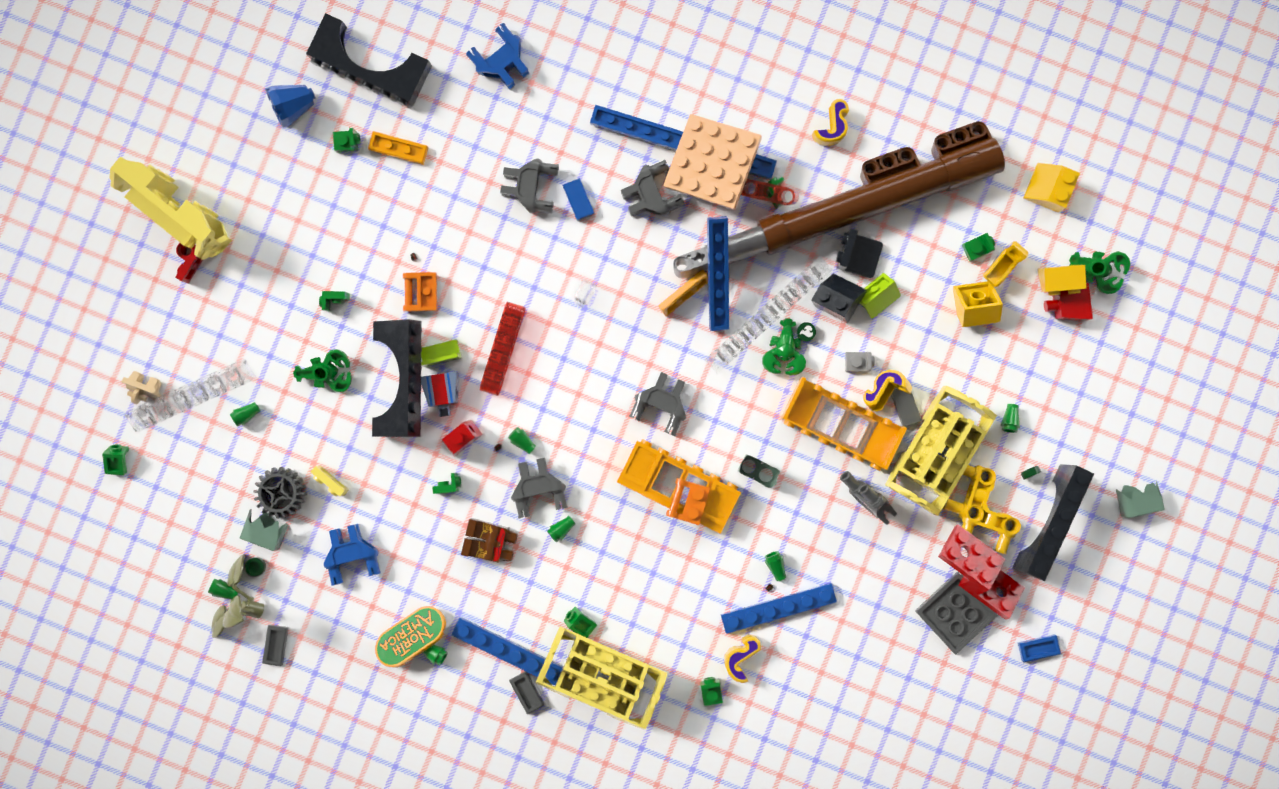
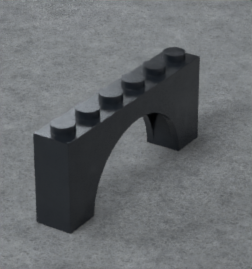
M325 13L306 52V55L311 59L310 62L318 67H321V65L328 67L327 70L333 74L338 75V73L345 75V79L353 83L358 81L368 90L376 89L380 95L386 98L391 96L396 99L397 103L403 106H407V104L414 106L432 68L430 61L411 52L408 59L394 69L373 71L363 68L354 63L346 52L344 38L347 26L345 23Z
M411 319L373 321V341H380L387 345L396 358L399 369V386L391 407L384 414L372 417V437H421L422 321Z
M1059 465L1052 480L1056 485V494L1049 517L1034 542L1028 548L1019 552L1012 567L1013 569L1033 578L1046 581L1093 479L1094 473L1078 465Z

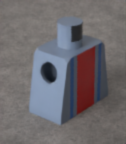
M454 371L421 377V386L428 406H438L439 417L451 416L450 404L458 403L459 373Z

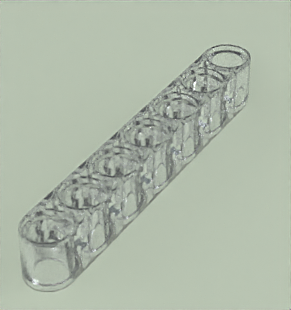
M243 359L128 411L124 416L134 431L139 432L252 381L256 375L247 360Z

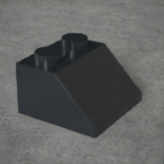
M833 273L820 284L811 301L816 308L848 324L867 290Z

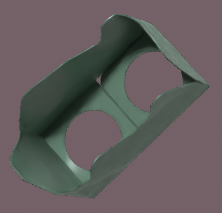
M745 454L737 472L751 479L754 478L753 480L768 488L776 485L777 477L780 474V470L748 454ZM744 461H754L756 468L752 473L744 472L742 469ZM764 468L770 469L773 474L772 479L768 482L762 481L759 477L760 471Z
M1157 481L1156 486L1153 482L1146 484L1144 493L1136 487L1124 485L1121 492L1116 489L1121 517L1133 518L1165 510Z
M250 509L239 538L271 551L279 550L288 527L287 523L279 528V522H275L272 517L268 516V513L260 515L251 522L252 509Z

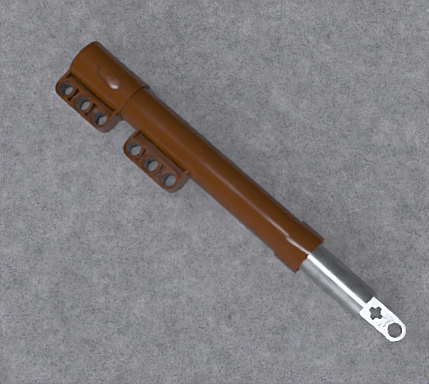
M976 121L936 136L931 148V153L935 160L920 164L915 151L910 147H903L869 159L862 165L860 173L862 186L781 215L775 214L758 220L757 227L729 236V264L765 251L768 255H772L789 249L791 245L943 191H951L1002 173L1005 169L1002 149L998 141L992 138L987 125L981 121ZM902 157H907L909 160L905 161ZM884 164H890L891 167H886ZM866 170H872L874 173H867ZM705 245L703 248L676 257L673 261L675 276L683 279L699 273L702 269L707 271L708 246ZM679 265L687 266L684 270L677 268Z

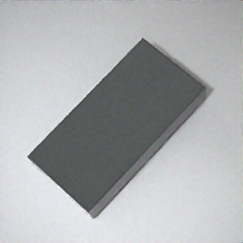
M894 389L891 396L901 425L905 427L922 421L912 391L911 394H908L899 389Z
M268 625L262 664L283 665L289 627Z
M524 671L509 679L527 715L544 706V702L528 672Z

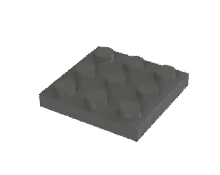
M958 572L952 575L915 610L920 618L955 655L998 616L993 610L958 586L963 578Z

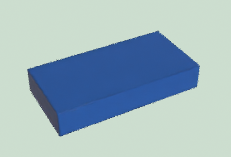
M580 178L562 185L577 221L595 214Z
M1055 634L1017 642L1022 662L1061 654L1058 638Z

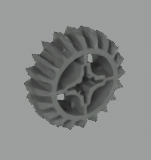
M273 467L271 472L269 470L264 471L265 476H259L261 482H255V485L259 488L253 490V493H258V497H255L253 500L260 501L256 507H264L262 513L268 512L269 517L275 515L276 519H280L281 516L287 518L289 514H296L295 509H301L299 503H305L301 496L307 495V492H302L306 485H300L303 478L296 479L298 472L292 473L291 468L285 470L284 467H279V469ZM282 477L276 486L269 485L274 478ZM289 482L293 487L294 493L290 492L289 490ZM281 489L280 492L283 493L284 495L280 496V493L277 492L276 490ZM267 492L271 495V502L268 500ZM284 499L292 500L285 508H278Z

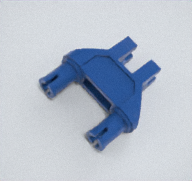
M501 23V28L497 26L495 32L505 42L501 48L487 59H484L475 47L470 48L472 53L468 50L466 56L476 66L475 69L479 75L501 79L510 90L515 86L514 80L508 74L511 69L515 67L523 78L530 73L520 59V37L513 35L506 24Z
M358 523L347 526L349 542L344 543L340 528L329 531L332 547L325 558L323 566L328 569L331 586L344 583L339 567L342 563L362 558L366 561L368 576L381 574L377 561L379 551L362 538Z

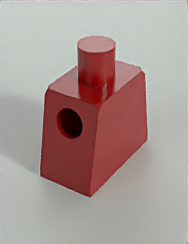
M1086 283V289H1080L1081 293L1068 294V290L1060 291V295H1052L1053 300L1044 301L1045 312L1054 311L1055 319L1088 321L1093 319L1089 283Z
M468 420L446 435L442 442L455 457L483 434L472 420Z

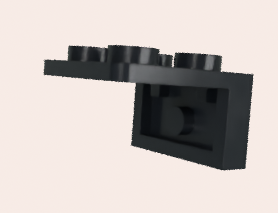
M850 229L847 233L844 232L841 240L843 247L841 251H838L835 262H838L836 269L871 279L875 275L883 243L857 235L858 230Z

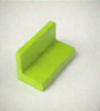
M882 273L864 288L867 292L860 304L866 309L869 317L873 319L900 298L901 293L896 282L885 273Z
M458 340L422 347L421 366L428 367L461 359Z

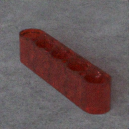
M747 178L741 193L742 196L781 205H794L799 200V193L794 188ZM751 183L756 187L755 192L752 194L748 190ZM769 187H772L774 190V195L771 198L767 196V189ZM788 191L793 195L790 202L785 200V194Z
M506 302L482 377L480 391L499 396L526 310L525 306Z

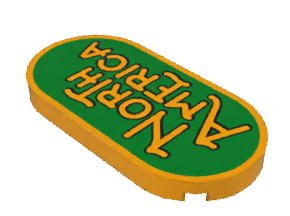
M424 606L384 631L379 636L375 645V654L379 662L388 667L398 668L436 644L443 637L446 628V619L443 613L434 607Z

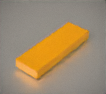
M376 131L372 132L368 146L369 151L424 165L429 148L427 145Z
M702 269L658 305L665 317L708 284L707 273Z

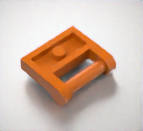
M403 273V279L405 280V305H403V312L438 311L437 273ZM413 279H417V305H412Z
M677 478L674 496L666 516L700 525L710 488ZM688 487L690 490L683 513H677L683 489Z

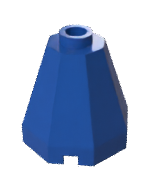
M274 85L265 88L267 97L272 104V109L283 128L291 125L314 105L313 99H316L312 88H307L306 85Z

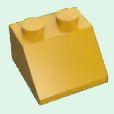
M1037 163L1023 199L1055 212H1060L1066 209L1080 172L1062 165Z
M1085 265L1037 268L1042 292H1048V295H1060V291L1068 290V294L1081 293L1080 289H1086Z
M986 281L953 286L956 313L962 327L1001 322L1003 303L992 284Z

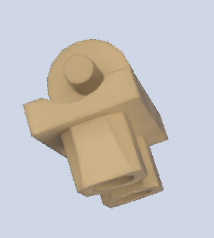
M133 371L129 378L123 377L121 382L126 384V389H129L127 396L131 397V403L137 405L140 401L146 402L148 397L156 400L160 399L161 394L158 392L162 384L160 380L150 377L145 385L142 384L145 376L137 371Z

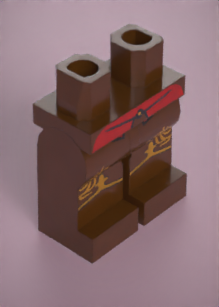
M470 518L465 534L468 537L464 538L461 555L497 563L512 561L514 551L505 549L506 542L515 544L518 533L509 530V527Z

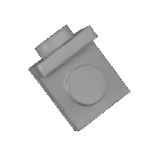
M845 352V371L869 372L875 365V358L872 356V352Z

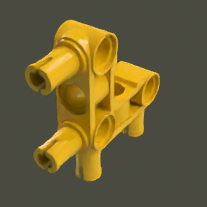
M968 465L962 474L971 478L964 502L960 503L948 499L943 509L959 514L963 522L962 527L971 534L973 533L974 526L977 525L997 531L1000 536L994 551L1006 555L1011 538L1013 539L1020 531L1021 524L1018 519L1008 514L989 510L987 501L990 491L994 489L995 472L990 468L979 465L975 467ZM984 471H986L988 474V479L986 481H983L981 479V475ZM975 508L976 515L975 517L971 518L969 516L970 509ZM1011 520L1012 528L1007 530L1006 523Z

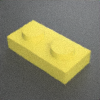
M315 466L310 471L314 475L313 478L318 483H324L328 486V491L334 496H345L349 491L346 486L322 466Z

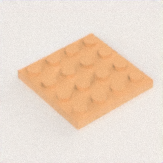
M690 114L663 186L735 210L762 136Z

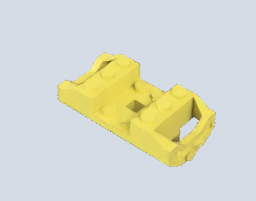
M121 156L110 168V186L120 192L129 190L124 198L183 246L192 249L196 244L194 255L204 260L222 253L232 241L227 236L223 223L217 219L219 215L212 209H208L197 201L192 203L188 200H185L179 207L180 203L171 197L179 187L173 183L175 179L167 173L156 169L151 164L146 166L141 162L129 161Z
M943 386L922 418L924 422L907 451L901 453L892 468L885 486L918 504L933 515L938 516L997 415L984 405H980V402L974 398H968L967 395L956 389ZM949 396L967 405L981 415L979 426L974 425L975 422L971 419L964 418V415L961 413L953 412L939 404V402ZM945 447L948 448L944 457L938 455V453L942 454ZM898 472L938 495V497L930 504L928 501L896 484V475Z
M560 626L535 683L564 697L573 698L603 711L608 716L626 724L645 730L655 710L654 707L660 699V692L664 687L667 673ZM560 640H574L557 683L553 686L545 675ZM600 671V673L609 676L608 680L599 676L596 679L598 672ZM647 673L656 681L652 696L643 717L629 719L634 703L639 698V692L644 685L643 681Z

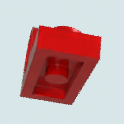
M179 243L176 247V253L185 262L178 267L175 278L189 284L204 259L194 255L196 245L192 247L191 253L186 255L188 247Z

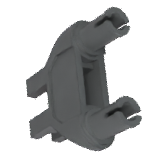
M536 158L519 169L504 167V178L516 179L517 186L501 185L500 194L506 197L517 198L531 214L536 211L552 214L554 202L537 200L536 194L539 175L558 176L559 164L544 163L541 159Z
M665 159L651 166L643 165L635 184L621 190L624 200L637 194L641 200L628 207L631 217L644 211L659 216H668L669 211L685 205L681 194L666 201L662 199L655 184V176L669 171V166L666 164Z
M661 372L655 386L634 396L636 402L629 417L634 419L636 412H638L635 420L640 421L646 406L656 407L669 413L671 416L664 432L669 434L671 427H673L670 435L676 436L681 421L686 419V414L679 397L685 382L678 379L673 392L670 393L662 389L668 374Z
M545 457L536 459L539 475L530 476L527 461L518 463L521 480L511 496V500L516 504L518 519L530 516L526 499L543 493H553L556 510H560L561 505L562 509L568 508L564 494L566 485L548 472Z
M849 471L841 474L840 480L849 488V493L876 518H879L888 525L890 522L886 519L884 511L894 517L897 515V512L881 493L874 491L867 483L865 484V482L857 480Z

